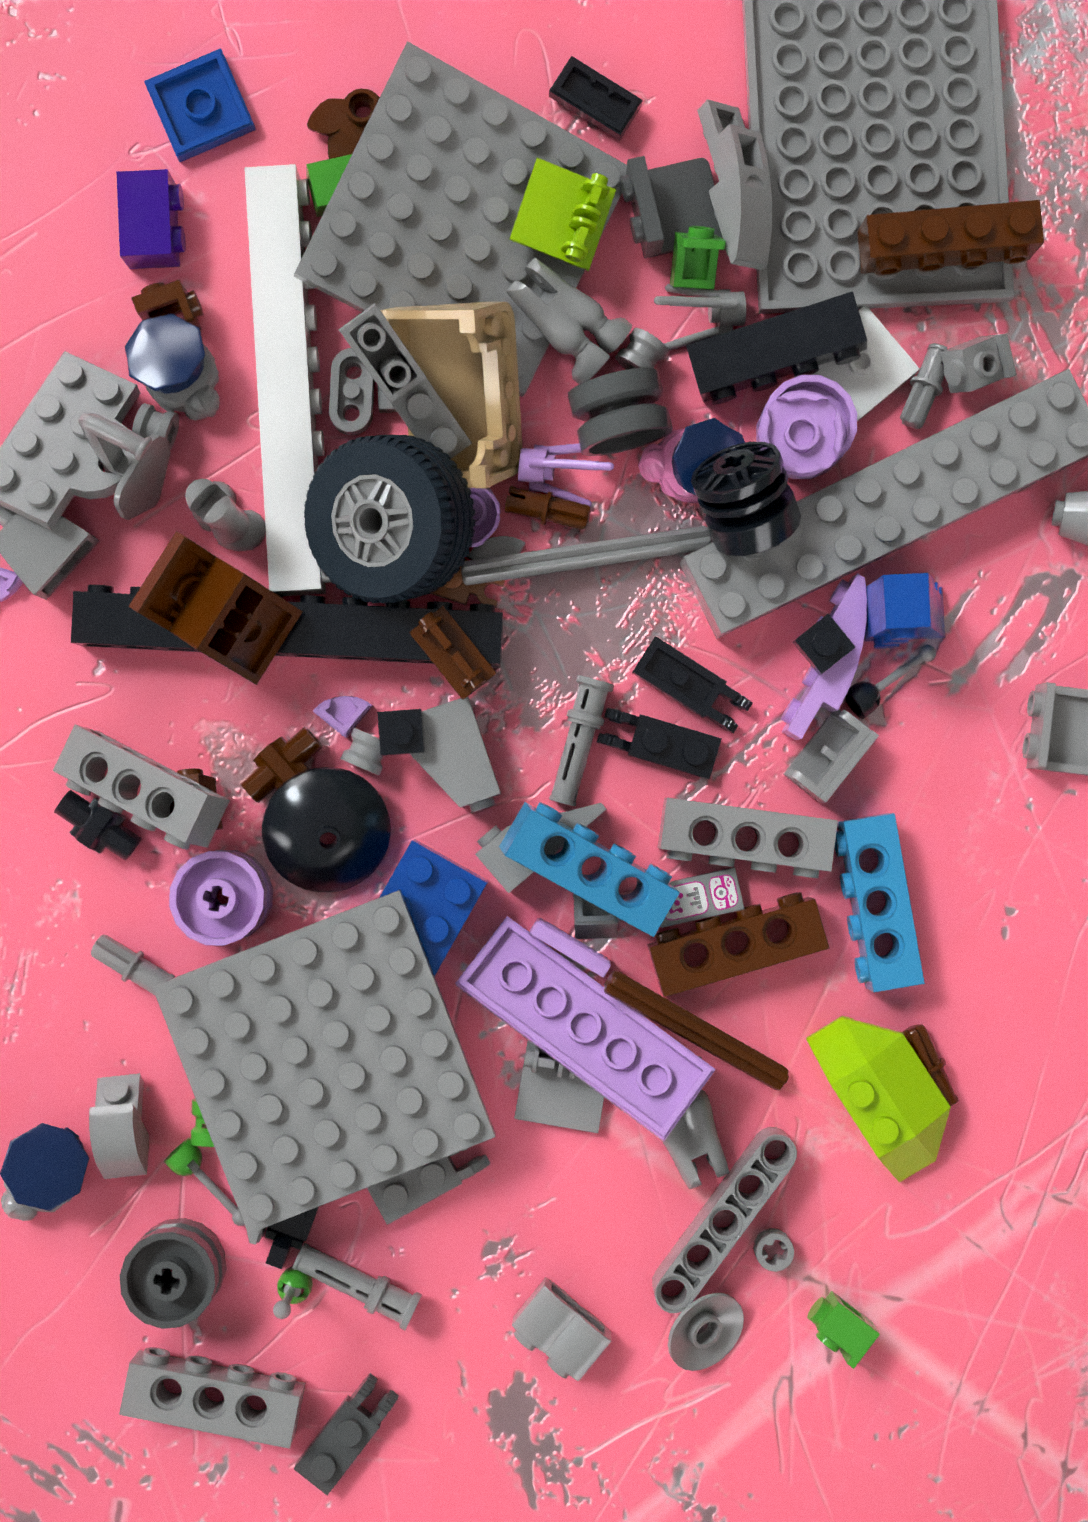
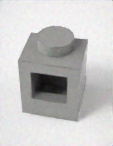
M1007 333L977 337L940 352L944 366V376L948 382L950 393L971 392L1001 379L1017 375Z

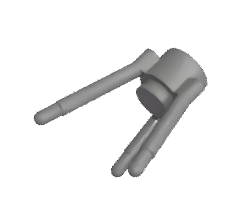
M667 284L665 286L667 292L695 297L656 296L654 298V303L657 305L708 307L709 322L717 323V327L664 343L669 351L732 331L733 326H744L746 322V297L744 291L731 292L730 289L683 288Z

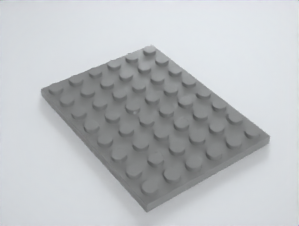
M742 0L749 129L761 132L767 154L772 190V232L768 264L763 270L756 269L759 314L787 313L852 291L858 309L862 307L874 309L1010 302L1014 298L1012 264H1006L1004 261L986 263L974 268H964L961 265L945 266L942 269L929 272L911 269L902 270L892 275L861 274L857 234L866 215L1009 202L997 0Z

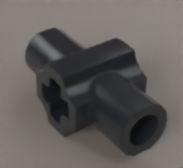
M69 790L57 805L54 813L74 826L70 834L81 844L99 854L107 848L126 861L142 840L141 837L122 825L126 817L121 813L111 811L98 804L99 798L97 797L90 803L74 791Z

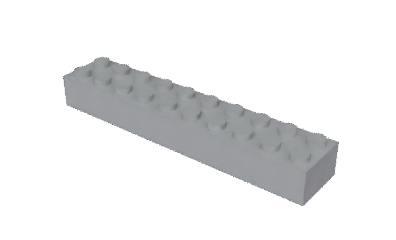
M1067 369L797 501L801 514L800 525L789 538L778 546L757 554L728 556L719 552L714 543H711L684 556L680 566L716 639L1088 458V405L1070 369Z

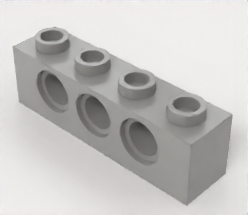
M76 724L53 769L54 772L68 779L66 783L68 788L87 796L91 792L100 796L98 804L117 813H122L125 810L133 814L130 820L132 823L150 831H155L157 827L166 832L165 841L186 850L189 849L190 844L208 848L230 801L102 732ZM141 783V790L137 796V789ZM174 801V803H175L174 810H173V812L170 814V806H171L172 802Z
M664 798L658 848L667 850L666 858L692 861V855L695 853L709 855L708 864L734 867L735 859L752 861L751 870L776 873L777 865L794 867L793 875L819 878V870L832 871L838 820ZM703 820L710 822L715 829L714 839L707 845H699L693 838L694 826ZM744 826L751 827L757 836L755 846L748 851L741 850L735 841L736 833ZM791 832L797 837L799 846L793 855L786 857L779 851L778 841L784 833Z
M150 1347L144 1349V1351L139 1350L129 1363L119 1415L290 1449L296 1434L306 1383L296 1381L295 1376L287 1373L276 1372L269 1376L254 1373V1369L247 1365L232 1364L229 1367L213 1365L212 1361L206 1357L189 1356L183 1359L170 1356V1352L165 1349ZM163 1380H176L180 1384L182 1392H169L164 1387ZM215 1387L219 1389L224 1396V1400L219 1402L210 1400L205 1393V1388ZM252 1395L261 1397L265 1401L267 1408L262 1410L253 1409L248 1404L247 1397Z

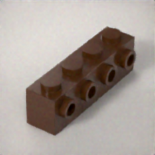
M1040 200L866 215L857 232L861 274L876 273L877 275H892L902 270L911 269L929 272L942 269L945 266L961 265L964 268H974L986 263L1004 261L1006 264H1018L1030 260L1044 243Z

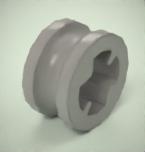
M765 1229L754 1240V1253L763 1268L768 1271L777 1272L784 1270L791 1264L794 1258L793 1244L786 1233L780 1229ZM775 1240H780L779 1245L784 1250L783 1255L775 1254L772 1260L767 1259L768 1254L766 1250H763L765 1244L773 1245Z

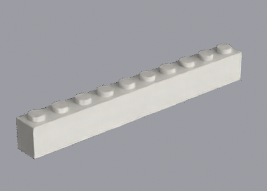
M296 164L244 167L269 590L283 596L326 594L325 583L331 581L328 576L323 574L322 569L319 568L316 559L312 555L304 525V505L307 500V490H309V484L313 480L315 471L318 470V456H325L323 431H316L315 418L316 414H322V397L320 388L314 389L313 373L320 372L318 347H311L310 331L317 330L315 304L309 305L308 289H314V287L294 277V273L305 252V247L308 246L312 238L310 221H304L303 206L310 205L308 180L301 179Z

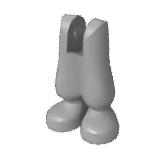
M533 258L525 267V271L544 293L539 297L528 286L517 280L511 284L506 293L538 327L555 350L561 354H572L575 357L576 361L572 369V379L580 385L590 380L610 358L608 354L622 344L633 325L622 317L612 320L607 319L603 308L597 301L570 285L537 258ZM587 330L593 334L599 346L591 342L583 331Z
M203 478L194 480L189 484L185 493L187 505L201 528L209 532L212 531L219 545L228 550L239 552L252 550L260 545L266 534L265 521L260 514L253 510L238 508L236 506V495L229 485L224 482H212Z
M701 1090L663 1142L689 1189L702 1185L696 1164L692 1162V1159L707 1154V1161L712 1166L717 1178L729 1173L727 1161L715 1127L710 1100L706 1092Z

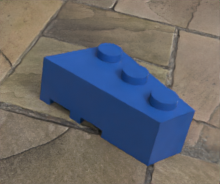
M929 573L882 575L866 586L867 621L864 642L874 641V648L882 649L900 647V644L909 643V640L945 638L943 588L939 587L938 582H934V578Z

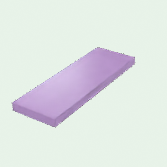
M508 916L455 983L459 989L663 1142L716 1070L643 1015L605 994L604 987L530 934L529 931Z

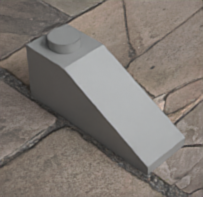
M597 803L561 812L562 817L559 821L573 829L577 823L587 827L607 809L602 803ZM495 825L477 841L482 849L475 855L504 889L510 893L534 871L503 854L499 845L511 825L507 826L503 831ZM553 836L548 839L544 852L550 855L558 852L564 846V837Z

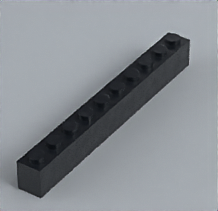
M88 585L87 592L73 591L71 643L83 647L200 652L170 631L129 607L140 587H130V594L114 593V587L107 585ZM301 595L300 602L289 603L303 612L275 655L434 664L409 632L419 625V620L430 612L434 613L444 606L491 667H501L504 616L503 612H495V605L470 604L469 611L452 610L453 604L449 602H427V609L410 608V601L407 600L385 603V606H368V602L362 601V599L344 597L342 598V604H325L326 597Z

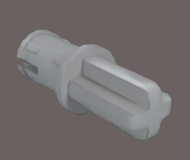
M936 343L928 346L917 376L912 377L910 380L912 389L900 415L902 424L914 429L923 427L935 397L942 394L943 388L941 384L944 379V366L940 352L947 350L948 347Z
M101 935L92 947V957L120 973L122 981L126 982L129 979L155 995L153 986L175 978L173 974L167 973L143 958L144 953L142 951L135 953L107 935Z

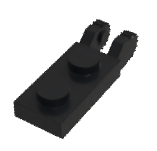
M656 636L632 672V674L701 718L707 717L721 728L733 734L738 727L734 719L711 707L718 695L720 694L740 710L748 711L753 704L746 697L727 686V681Z
M606 709L605 718L614 723L636 727L632 742L620 739L613 734L599 733L597 743L626 751L628 756L710 779L722 738L640 714L638 717L619 710Z

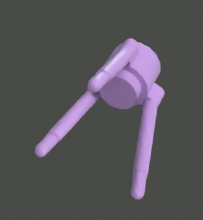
M579 443L554 446L534 445L533 449H521L518 481L529 482V491L546 494L550 491L553 492L554 497L591 507L592 503L590 500L546 484L545 480L553 481L555 468L611 471L614 469V464L612 462L556 459L555 455L582 453Z

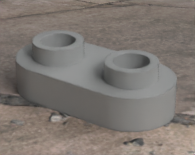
M352 348L340 351L332 361L329 416L333 425L341 433L351 436L363 433L372 422L375 380ZM350 368H360L362 370L361 375L357 379L348 378L347 371ZM355 408L359 410V417L354 421L346 420L345 413L348 409Z

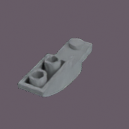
M707 99L697 111L714 163V170L719 179V182L708 192L722 237L726 240L725 250L730 264L763 270L768 264L771 244L772 190L769 165L761 132L745 128L738 107Z
M375 303L338 329L416 438L425 439L426 442L433 443L435 447L441 448L443 453H447L450 459L472 444Z

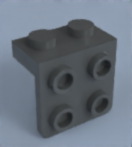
M645 156L628 159L626 175L620 177L621 189L625 203L631 202L634 217L630 218L631 232L634 243H641L644 259L673 252L675 232L688 233L689 226L714 228V235L723 238L708 192L714 186L709 162L705 158H697L649 170Z

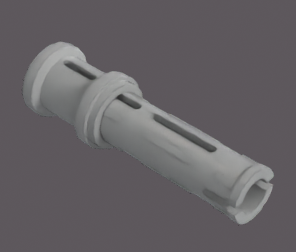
M577 675L576 679L579 687L573 709L567 711V721H570L571 724L553 790L549 797L552 801L570 806H576V798L587 764L596 729L600 730V727L604 725L605 720L601 717L607 694L612 692L614 688L613 684Z
M304 1243L292 1267L294 1270L307 1274L365 1303L364 1308L367 1309L368 1313L374 1314L378 1312L398 1322L399 1328L404 1331L422 1296L418 1292L412 1295L390 1284V1278L386 1276H378L375 1279L309 1246L307 1243Z

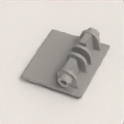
M528 1040L514 1119L598 1133L604 1097Z

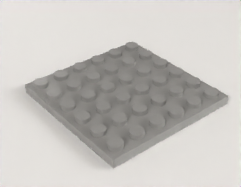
M407 41L301 258L294 277L360 312H363L374 303L380 310L393 307L508 302L514 312L519 396L523 397L550 343L538 327L515 304L506 291L517 280L528 286L539 297L544 293L525 271V267L533 258H537L575 288L585 271L509 240L536 158L591 179L593 173H598L608 178L607 186L616 189L603 231L622 194L620 177L626 175L627 165Z
M401 889L152 987L248 1234L496 1136Z

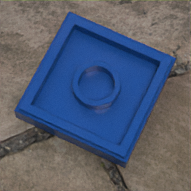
M221 48L144 81L179 162H183L256 130Z

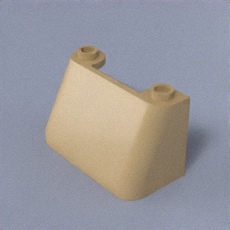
M474 302L393 307L380 310L472 442L471 445L450 459L457 464L458 469H461L462 477L468 482L467 487L489 488L517 474L523 444L515 319L511 305L508 302ZM408 428V436H414Z

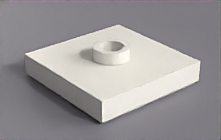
M862 307L859 310L867 337V350L860 352L861 357L847 364L836 365L834 360L818 365L819 371L812 374L821 375L837 382L851 396L857 411V422L920 370L917 364L868 307Z

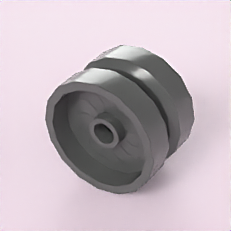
M654 368L621 370L588 380L575 386L568 392V400L573 418L586 421L577 430L582 455L602 456L619 453L653 443L672 433L673 428L668 408L655 404L663 395V387L658 370Z
M187 1218L165 1220L152 1227L127 1254L119 1275L121 1295L129 1311L143 1323L161 1329L182 1327L197 1319L221 1288L226 1272L225 1251L217 1235L203 1223Z

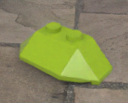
M840 1016L806 1037L833 1090L878 1159L898 1182L903 1181L936 1161L951 1107L902 1032Z

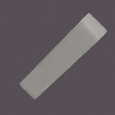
M767 1127L756 1134L655 1271L652 1277V1287L656 1302L662 1310L668 1313H679L694 1301L793 1167L797 1159V1150L793 1141L782 1129ZM774 1140L783 1141L785 1143V1150L779 1158L769 1159L764 1156V1150L768 1143ZM755 1175L760 1178V1184L754 1192L743 1193L738 1190L739 1183L745 1176ZM719 1211H732L734 1213V1220L729 1226L723 1228L713 1224V1218ZM704 1245L709 1248V1253L704 1260L693 1262L687 1258V1253L693 1246ZM670 1280H678L684 1284L682 1291L675 1296H667L663 1294L661 1289Z

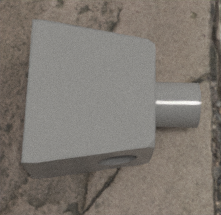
M0 506V525L3 527L0 530V554L29 591L45 600L50 597L100 541L63 516L59 518L54 528L50 530Z

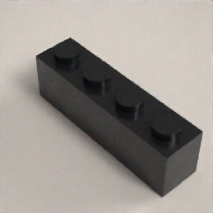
M852 291L686 345L703 402L711 400L712 404L716 405L735 399L737 397L736 392L752 387L754 392L769 389L778 384V378L794 374V378L800 375H812L819 371L818 365L835 360L836 365H843L855 361L861 357L860 352L867 350V337Z

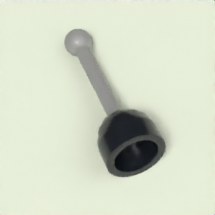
M931 645L922 646L916 657L876 685L864 681L852 685L844 698L855 715L861 719L866 718L879 706V692L923 661H932L936 656L935 648Z

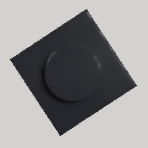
M829 613L793 641V644L818 675L823 674L855 648L854 644Z
M422 709L377 712L381 756L425 753Z

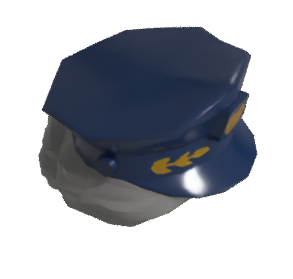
M174 314L142 320L125 345L129 376L144 384L152 398L166 411L185 412L189 419L195 421L213 417L220 404V397L214 389L215 385L219 382V372L215 364V358L202 342L200 328Z
M41 1123L10 1141L0 1172L6 1188L1 1197V1204L8 1217L22 1221L32 1220L38 1211L55 1212L63 1204L69 1202L72 1197L80 1193L89 1157L83 1148L82 1142L78 1139L79 1135L68 1127L63 1129Z

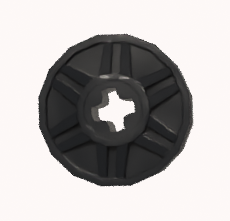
M745 442L732 445L708 457L693 472L691 484L698 497V503L703 513L706 514L705 522L712 541L719 552L728 556H747L761 553L785 541L800 525L801 514L794 493L787 484L788 474L783 467L781 453L775 445L767 442Z

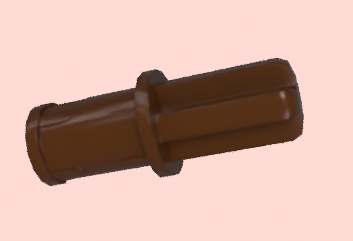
M512 485L509 488L508 493L510 495H507L505 503L506 513L539 519L542 525H546L548 521L581 530L585 529L589 522L590 507L588 505L553 497V492L550 491L545 495L516 488Z
M923 1024L908 1027L902 1033L950 1106L956 1104L959 1101L958 1097L955 1095L944 1070L946 1061L944 1058H939L926 1027Z

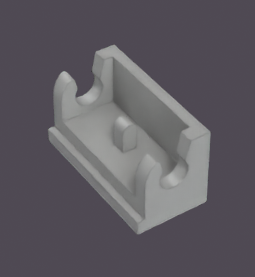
M846 710L832 712L783 775L817 802L826 803L879 735Z

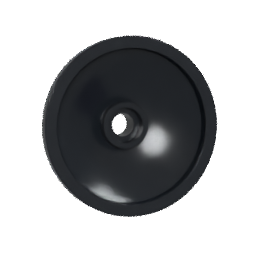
M335 767L309 769L285 781L269 800L262 821L263 845L272 866L290 883L314 892H337L351 888L364 881L382 862L391 836L389 813L379 792L371 783L358 774ZM330 832L336 836V839L331 844H324L320 841L321 835Z

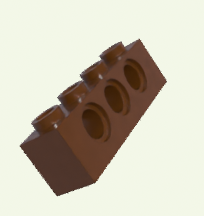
M796 892L777 898L778 906L762 910L760 904L744 907L743 910H736L738 918L721 922L720 916H715L695 922L697 930L680 934L679 928H674L655 934L656 942L649 943L647 946L662 995L667 997L830 949L816 900L811 897L803 898L801 892ZM781 918L787 925V934L782 940L772 942L766 934L767 926L772 920ZM733 931H743L747 938L746 947L739 953H729L725 947L726 937ZM692 943H701L706 949L704 961L695 966L687 964L684 960L685 949Z

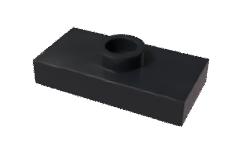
M573 56L570 57L549 90L550 98L619 141L642 107L643 102L636 95Z

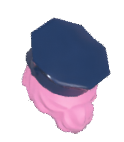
M712 418L687 426L685 429L673 430L659 444L653 443L648 445L642 453L638 467L640 474L645 480L660 483L662 492L665 495L674 497L682 502L698 503V497L691 484L695 469L714 453L732 445L745 443L741 433L731 429L716 418Z

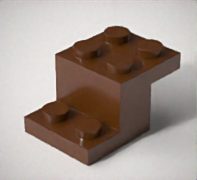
M177 531L129 605L137 613L170 631L198 651L256 685L303 612Z

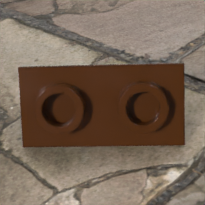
M444 606L434 613L430 612L419 620V625L409 632L462 700L497 674Z

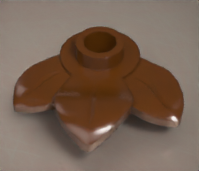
M356 89L350 92L345 99H326L312 112L308 119L307 127L313 132L329 136V159L353 154L380 98L375 92L369 89ZM361 107H368L371 112L367 117L361 118L356 115L357 110Z

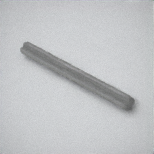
M707 526L470 560L465 561L463 566H461V574L465 585H475L689 553L711 544V535Z

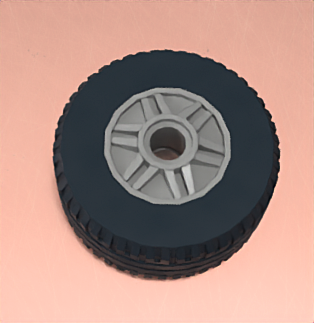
M411 435L359 437L356 440L347 441V443L340 445L338 449L333 450L324 459V463H321L318 466V470L315 471L313 480L309 484V490H307V500L304 505V525L309 548L323 574L328 576L332 584H335L340 590H344L349 596L352 595L353 598L372 603H393L430 594L438 590L439 587L446 585L454 577V574H457L460 570V566H463L465 557L470 552L469 547L472 546L473 541L471 537H474L475 532L473 529L475 526V519H473L475 515V509H473L474 502L473 498L470 497L471 490L467 487L468 482L462 477L461 469L457 468V464L450 460V456L447 453H443L441 448L435 447L431 442H426L425 439L416 438Z

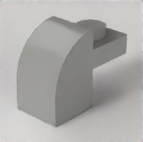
M140 1073L97 1078L95 1107H90L89 1131L94 1160L104 1179L147 1175L149 1134L141 1120L144 1081Z

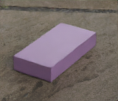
M541 917L536 919L530 929V934L604 978L611 966L609 958Z

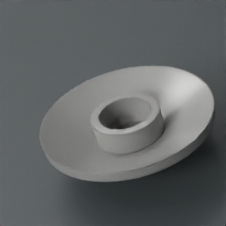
M724 1293L708 1294L689 1304L679 1314L669 1333L668 1351L672 1360L679 1367L690 1371L708 1368L722 1360L735 1346L743 1329L744 1314L740 1304L732 1296Z

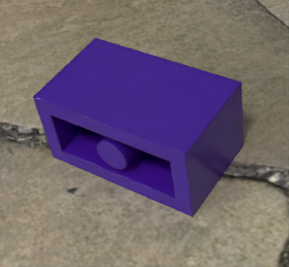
M168 169L116 172L120 257L129 269L180 267L179 252H185L186 250L183 226H178V211L184 209L181 184L175 183Z

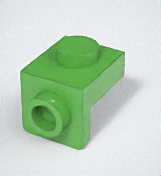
M689 226L688 233L675 232L670 285L683 288L714 289L719 250H725L726 240L718 235H714V228Z

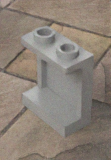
M1049 682L1036 685L1035 691H1031L1027 703V714L1032 716L1031 731L1025 735L1022 747L1023 758L1027 759L1026 768L1088 776V689L1056 686V683Z

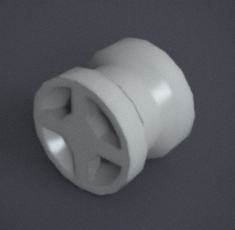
M634 328L629 335L630 343L626 348L620 349L615 358L626 370L654 368L658 361L666 358L669 350L654 335L643 329Z
M144 403L138 409L132 431L144 438L158 434L165 438L171 450L178 433L179 415L172 411L158 412L153 405Z
M354 728L351 733L353 742L349 749L343 751L340 759L380 775L383 768L381 765L383 756L380 755L379 738Z

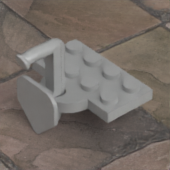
M64 351L0 447V506L50 530L54 528L74 495L86 499L107 498L114 494V506L120 517L126 520H130L155 507L161 496L170 458V449L164 437L153 434L150 437L144 438L121 424L140 395L137 384Z

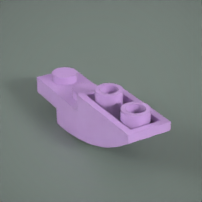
M858 573L849 582L842 579L829 600L835 604L830 616L854 644L855 648L821 675H818L812 666L808 669L802 680V683L807 686L800 700L793 698L781 717V720L786 722L781 732L795 741L803 738L820 707L831 713L839 710L855 675L863 647L867 621L865 577Z

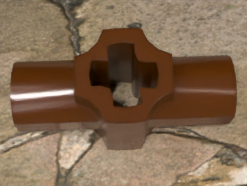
M305 726L288 741L283 737H279L257 755L253 761L258 767L246 776L240 784L249 796L259 803L275 788L278 789L294 775L309 770L310 768L305 762L322 749L323 746Z

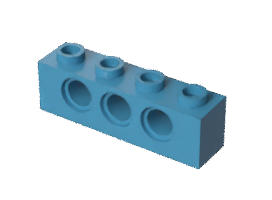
M524 802L499 845L503 854L654 937L680 893L669 883L672 876L653 864H650L647 870L635 864L633 861L636 856L615 843L611 849L596 842L599 835L580 823H577L573 829L560 822L562 814L550 806L539 802L537 808ZM553 836L564 837V846L560 852L552 855L544 852L548 839ZM600 857L601 865L595 873L590 875L582 874V865L588 858ZM629 877L637 878V885L633 892L627 895L619 894V886L623 880Z
M895 813L838 821L834 849L837 857L843 856L845 873L840 874V885L844 899L850 898L853 915L847 916V925L851 940L858 941L860 957L854 959L858 982L865 983L866 989L872 992L925 984ZM871 848L878 856V864L874 870L865 872L859 865V857L865 849ZM879 890L885 897V906L881 912L871 914L867 909L866 901L872 892ZM888 933L892 938V949L888 954L878 956L874 950V941L880 934Z

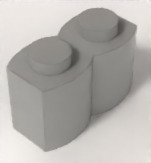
M546 1277L513 1316L512 1326L516 1330L514 1332L515 1338L531 1351L537 1348L549 1357L547 1363L550 1368L565 1379L570 1375L579 1381L612 1341L611 1331L601 1321L578 1305L564 1290Z

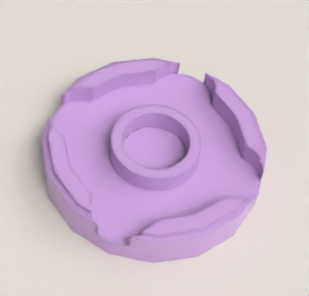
M798 390L786 392L770 403L760 418L756 436L757 442H767L777 447L781 453L783 467L787 471L788 477L804 479L816 477L831 467L843 449L846 433L843 417L838 409H835L828 402L827 398L820 393Z

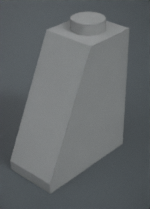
M469 697L464 700L460 698L422 711L425 753L410 755L460 808L469 805L471 813L496 805L493 797L500 795L501 791Z

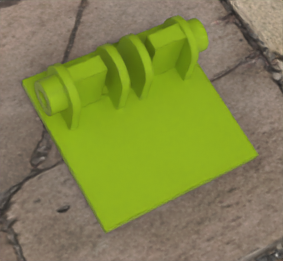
M536 158L509 240L589 271L616 189L607 186L608 178L604 175L593 173L591 179Z

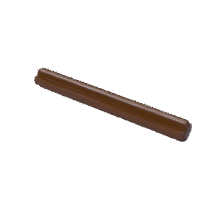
M613 971L606 979L604 992L610 997L774 1090H780L787 1083L789 1078L788 1069L619 971Z

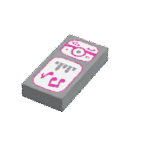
M735 867L670 881L669 883L680 893L662 922L661 928L726 914L736 910H743L744 904Z

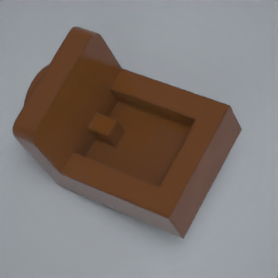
M180 280L166 285L164 283L150 284L141 290V294L131 297L136 312L142 320L169 314L175 315L182 312L186 322L202 330L197 318L204 315L199 299L194 290L187 292Z

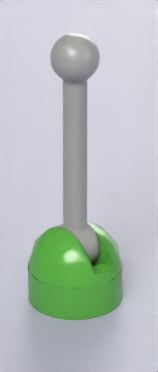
M188 1137L168 1155L164 1163L177 1175L189 1176L194 1174L232 1214L234 1224L243 1226L244 1222L238 1207L201 1170L202 1153L198 1146L191 1144V1139Z
M292 1267L286 1269L281 1274L277 1282V1291L282 1300L278 1301L273 1307V1313L277 1318H287L291 1313L290 1304L301 1303L309 1296L313 1286L311 1276L294 1270Z

